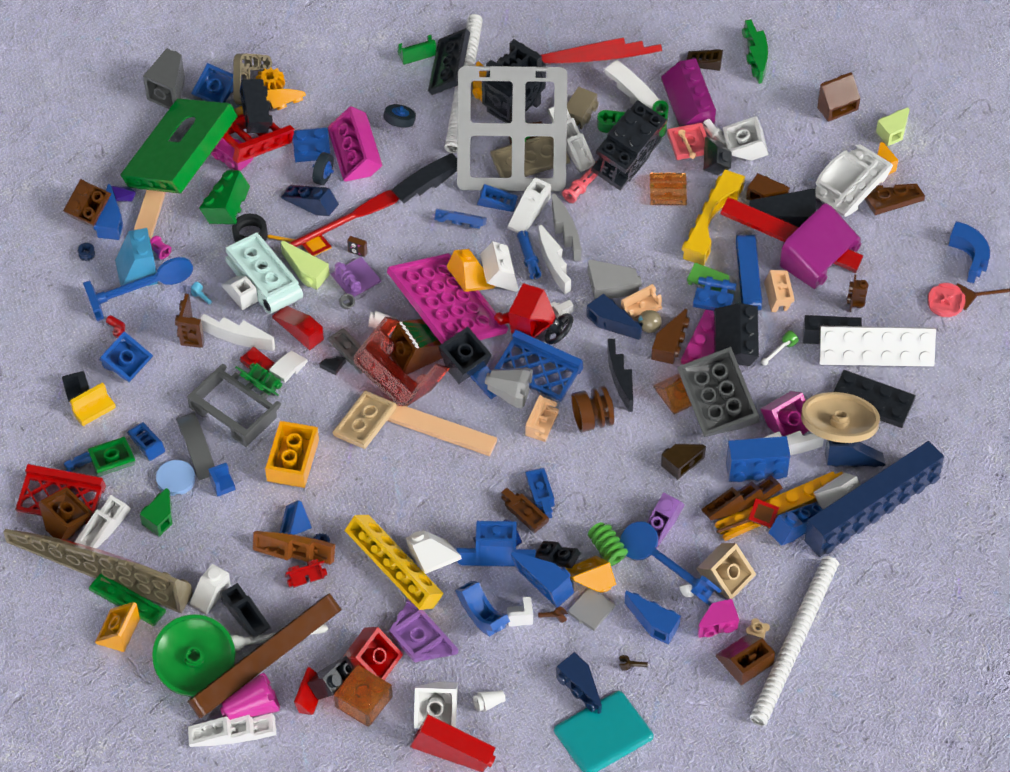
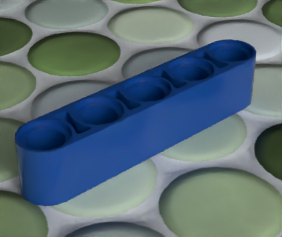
M736 235L741 303L758 306V310H761L762 296L756 236Z

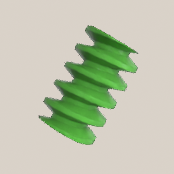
M600 522L592 526L588 531V537L603 559L610 562V566L616 565L628 554V550L624 548V544L620 542V538L616 536V532L612 530L610 524L605 525Z

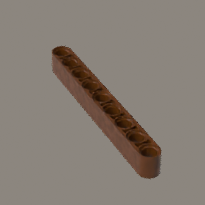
M328 593L187 702L197 716L202 718L342 610L333 596Z

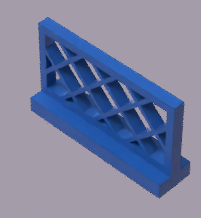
M515 330L510 344L494 370L502 369V365L510 361L513 368H516L514 360L525 358L527 365L517 368H532L541 365L543 372L532 375V382L529 383V387L562 402L576 376L582 372L583 361ZM516 346L522 349L523 353L512 356L511 351ZM536 355L539 361L529 364L527 356ZM551 362L555 364L556 369L545 371L543 364ZM565 370L573 372L570 377L562 379L560 374L561 371ZM558 373L560 380L549 383L547 376ZM545 376L547 384L541 386L535 384L534 379ZM562 385L563 390L560 395L552 392L551 387Z

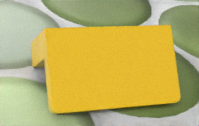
M103 382L70 400L73 415L82 426L116 408L115 403L107 394Z

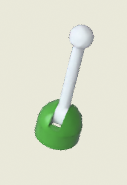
M791 330L787 331L782 337L783 343L767 358H763L761 364L767 365L768 361L785 346L792 347L799 342L797 335Z

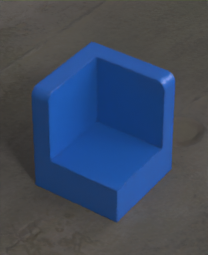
M227 463L208 469L210 482L217 497L236 490L229 474Z

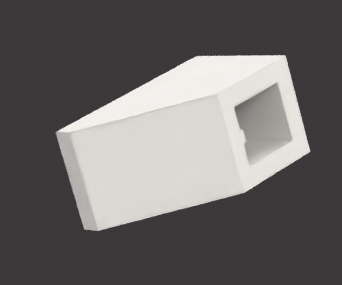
M237 275L222 284L224 290L241 310L258 302L256 287L246 276Z

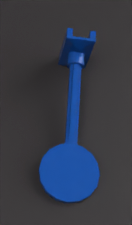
M184 257L172 258L161 264L156 274L107 292L97 293L90 280L83 282L96 320L104 319L102 303L157 281L165 285L181 283L191 276L193 264Z
M634 522L624 529L620 542L628 550L626 555L628 558L643 560L652 555L692 585L690 592L711 606L712 603L708 600L714 591L720 593L722 590L703 575L701 578H695L657 550L658 535L651 524Z

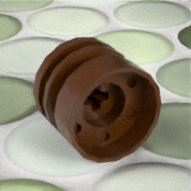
M605 386L599 387L598 391L596 388H592L591 398H589L585 390L572 393L573 414L581 433L594 430L595 421L600 428H604L605 423L607 426L614 425L613 402Z

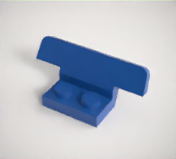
M477 521L476 548H456V551L462 558L457 562L463 566L515 567L511 557L513 551L535 558L536 549H516L517 522Z

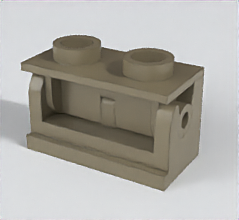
M578 87L567 103L570 117L574 118L577 126L580 124V129L584 127L585 123H589L591 114L599 106L597 93Z

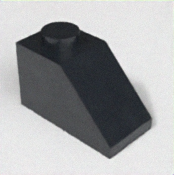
M705 137L703 170L715 175L723 173L724 170H729L731 168L732 152L722 142Z

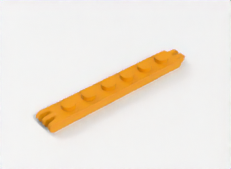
M830 472L764 502L779 507L777 518L780 514L816 502L817 499L813 492L842 475L843 472L836 474ZM752 507L717 521L715 527L717 529L749 518ZM750 521L723 531L720 534L723 535L724 541H727L761 525Z

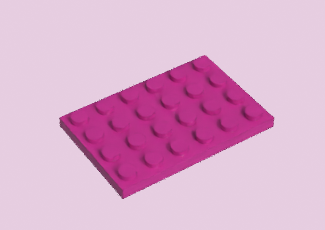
M449 253L388 267V275L441 344L467 326L479 340L507 333L508 327L506 325H499L494 320L496 312L479 290L464 292L446 267L451 258Z

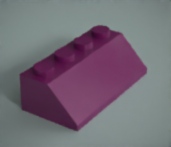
M696 58L679 61L661 76L679 127L697 123L704 124L703 122L707 119H710L715 124L716 109Z

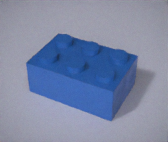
M787 436L728 441L726 467L729 482L761 481L770 475L775 479L786 478L791 456Z

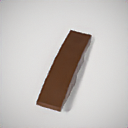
M770 475L758 485L751 481L738 491L731 487L702 508L701 511L710 520L727 517L752 507L756 498L764 501L783 488Z

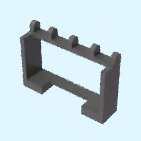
M221 364L187 396L189 408L202 417L207 413L215 417L231 429L233 439L247 447L277 418L276 411L280 408L281 403L276 401L274 404H271L266 400L268 397L267 393L263 392L261 395H258L252 391L254 385L251 382L245 386L238 381L240 376L238 373L235 372L232 376L225 372L227 366ZM223 379L268 409L248 429L203 399Z

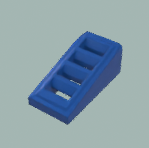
M484 184L480 191L477 205L514 212L518 196Z
M144 422L127 431L129 437L149 461L165 452L162 441Z

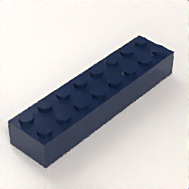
M930 441L925 442L808 519L804 541L819 557L831 553L836 546L846 543L854 534H860L869 524H875L884 514H890L899 504H905L911 496L920 494L925 487L935 484L940 479L944 455Z

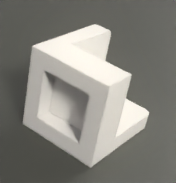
M523 597V606L507 607V615L510 620L508 623L509 627L533 624L531 597Z

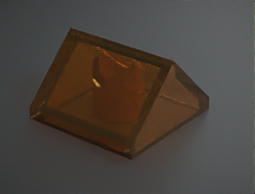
M679 373L653 386L674 415L692 406Z

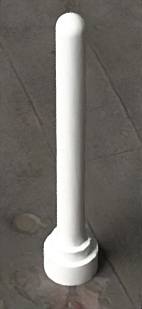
M322 625L310 635L327 632V625ZM275 633L259 635L254 639L252 637L243 638V636L232 635L231 638L235 651H241V648H244V646L264 643Z

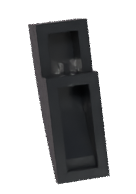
M238 583L221 592V600L253 639L271 629V626L249 595L245 594Z

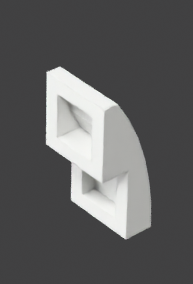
M290 351L280 358L271 367L269 372L283 383H286L293 373L297 374L307 363V359Z

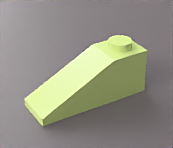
M285 241L281 242L282 255L298 278L307 287L317 290L330 275L329 264Z

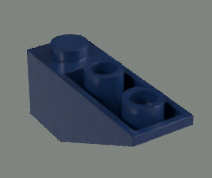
M290 185L281 196L283 200L319 216H330L339 205L330 188Z
M602 294L587 305L586 317L597 327L637 340L641 339L642 327L640 323L636 320L634 321L624 309L619 308L613 299Z
M826 440L825 458L827 466H886L883 453L861 442L840 443Z
M573 652L556 666V678L561 685H566L575 698H580L589 711L594 712L598 709L597 713L600 714L602 704L590 667L578 654Z

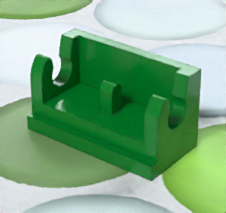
M428 35L427 41L405 48H402V43L398 44L397 52L403 65L435 56L436 42L434 39L432 40V35Z

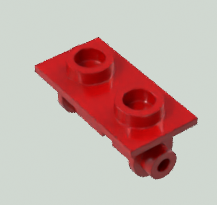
M316 559L307 562L305 567L300 568L297 565L288 568V572L284 575L285 577H290L287 580L288 586L296 588L307 584L305 576H309L310 582L324 579V576H327L326 568H321L324 565V561L319 562Z

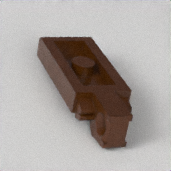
M508 488L501 492V499L505 502L506 508L534 534L549 522V518L522 493L514 494Z

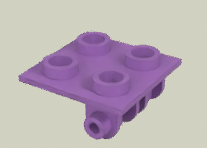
M362 257L347 265L337 262L335 264V271L330 273L345 293L352 294L354 297L382 282Z

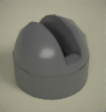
M349 293L342 295L339 299V305L344 309H349L355 304L354 296ZM349 299L350 303H347V304H344V303H343V301H346V300Z

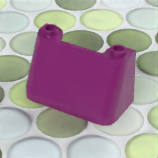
M824 203L784 242L781 251L780 267L813 289H816L827 280V269L848 249L854 252L858 251L861 246V238L832 206Z

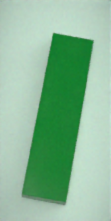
M102 573L88 587L90 591L116 606L135 602L140 619L152 626H155L166 613V609L118 582L105 577ZM101 578H103L104 580L110 582L111 584L102 581Z

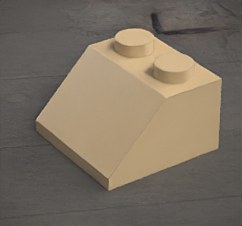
M721 543L696 568L701 576H705L722 590L720 594L727 599H733L756 575L736 543Z

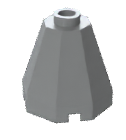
M526 367L495 369L491 371V374L487 373L485 384L488 385L489 391L512 406L522 409L529 394V383L532 382L533 369Z

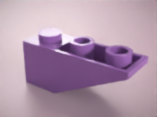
M664 492L647 521L657 531L658 546L675 524L685 506L681 501Z

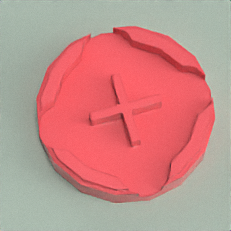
M941 283L935 288H931L928 294V306L933 313L941 317L956 316L965 306V295L958 286L951 283Z

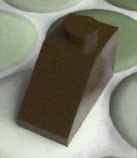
M675 444L663 451L661 466L678 480L705 458L706 446L703 444Z

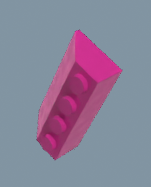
M350 106L328 126V132L342 178L346 182L371 177L383 166L366 113Z

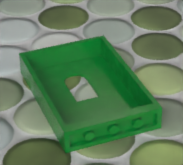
M177 98L120 174L126 185L130 188L181 194L238 117L233 106L230 103ZM195 118V122L180 142L168 141L185 119Z

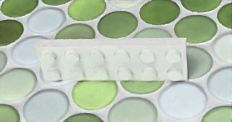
M820 326L819 364L934 366L936 328Z

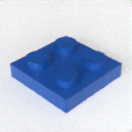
M328 127L294 130L295 163L316 161L322 152L330 154Z

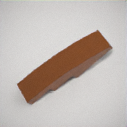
M264 531L253 532L254 551L287 561L292 557L305 562L318 559L319 562L324 561V563L329 565L334 562L335 544L292 534Z

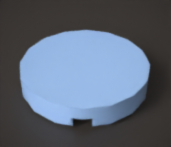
M171 460L164 463L156 473L158 488L162 492L168 488L171 496L186 494L195 484L193 467L188 462L182 460Z

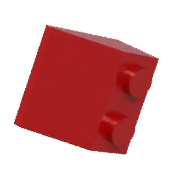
M364 627L344 654V656L348 657L359 675L378 685H382L404 655L379 627Z

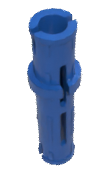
M524 230L523 234V231L517 233V238L524 256V265L528 268L530 278L534 279L535 276V279H538L542 275L538 266V257L534 254L528 232Z

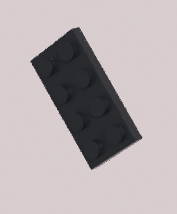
M467 28L438 40L428 92L431 95L458 86V71L464 66L470 31Z
M843 370L833 391L855 395L868 401L877 409L880 421L903 428L916 398L914 394L847 370Z

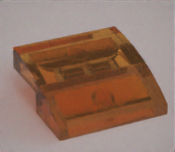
M650 173V205H687L686 173Z

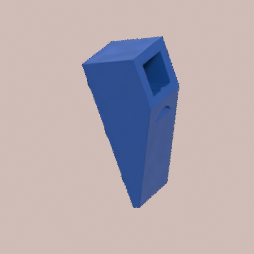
M108 184L106 191L110 192L111 196L95 223L94 230H96L98 238L120 240L123 229L122 216L112 187Z
M814 502L780 514L768 533L781 546L791 543L806 533L808 519L822 511V508Z
M626 590L625 605L651 637L669 645L680 627L681 616L673 610L661 607L654 601H648L639 594Z

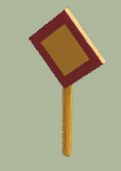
M267 235V238L286 242H292L296 240L274 235ZM323 235L302 244L305 250L313 256L332 248Z

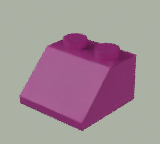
M790 391L760 409L767 426L774 433L780 432L782 436H787L801 431L803 435L809 431L801 419L802 407L806 401L802 392Z

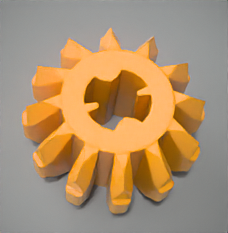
M270 67V69L264 68L263 71H258L255 79H263L267 90L283 89L285 87L284 74L278 68L273 70Z

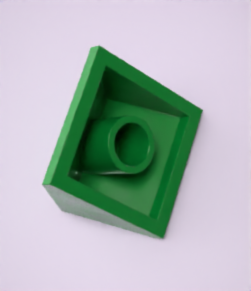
M125 436L88 448L97 477L135 465V457Z

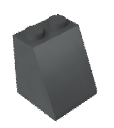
M166 48L143 75L147 100L170 109L177 98L181 99L185 81L182 54Z

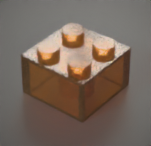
M357 665L334 694L335 707L369 727L393 697L392 685Z

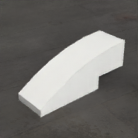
M110 495L102 509L95 511L75 543L98 548L120 525L131 508Z

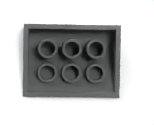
M731 347L677 367L704 437L743 429L759 423V415Z

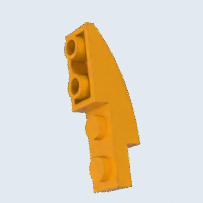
M294 89L267 90L266 99L270 101L271 108H276L278 111L287 107L286 104L293 101V104L302 101L303 96H306L303 91ZM242 106L234 108L237 116L243 114Z

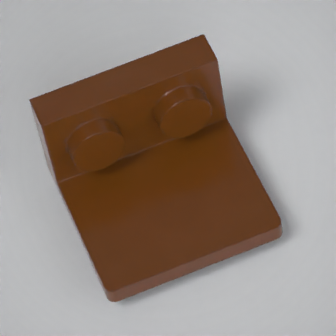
M185 293L184 299L180 300L179 304L180 314L176 315L175 326H178L177 337L180 338L182 346L203 348L201 319L192 317L190 296Z

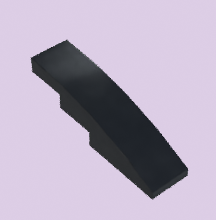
M451 153L437 159L407 177L391 190L405 204L416 194L421 196L432 186L437 188L457 172V157Z
M608 339L607 354L613 382L629 412H633L632 369H624V354H616L615 339Z

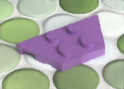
M407 598L403 610H400L397 621L393 623L389 634L413 662L458 654V648L432 619Z

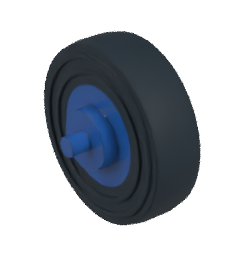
M391 104L385 108L384 120L387 123L401 128L411 127L415 123L416 113L411 108L400 104Z
M322 152L318 156L315 164L312 166L314 168L312 174L314 183L325 185L331 173L333 174V155Z

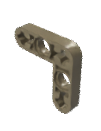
M238 53L234 56L233 99L235 104L242 105L239 91L241 75L243 79H250V70L263 71L264 68L270 69L272 67L270 56Z

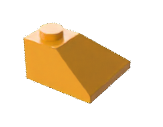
M470 249L454 250L446 267L464 292L495 288L494 285L486 283L483 267Z
M598 556L574 564L572 569L565 568L571 575L570 579L597 592H607L612 586L616 585L610 562Z

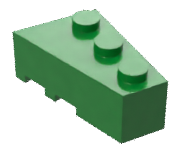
M226 170L209 195L203 200L199 209L209 224L237 223V213H240L242 210L240 207L241 202L245 201L250 188L241 171Z

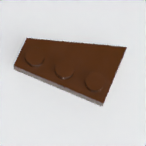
M898 184L889 188L877 185L864 200L873 214L879 215L925 201V195L918 184Z

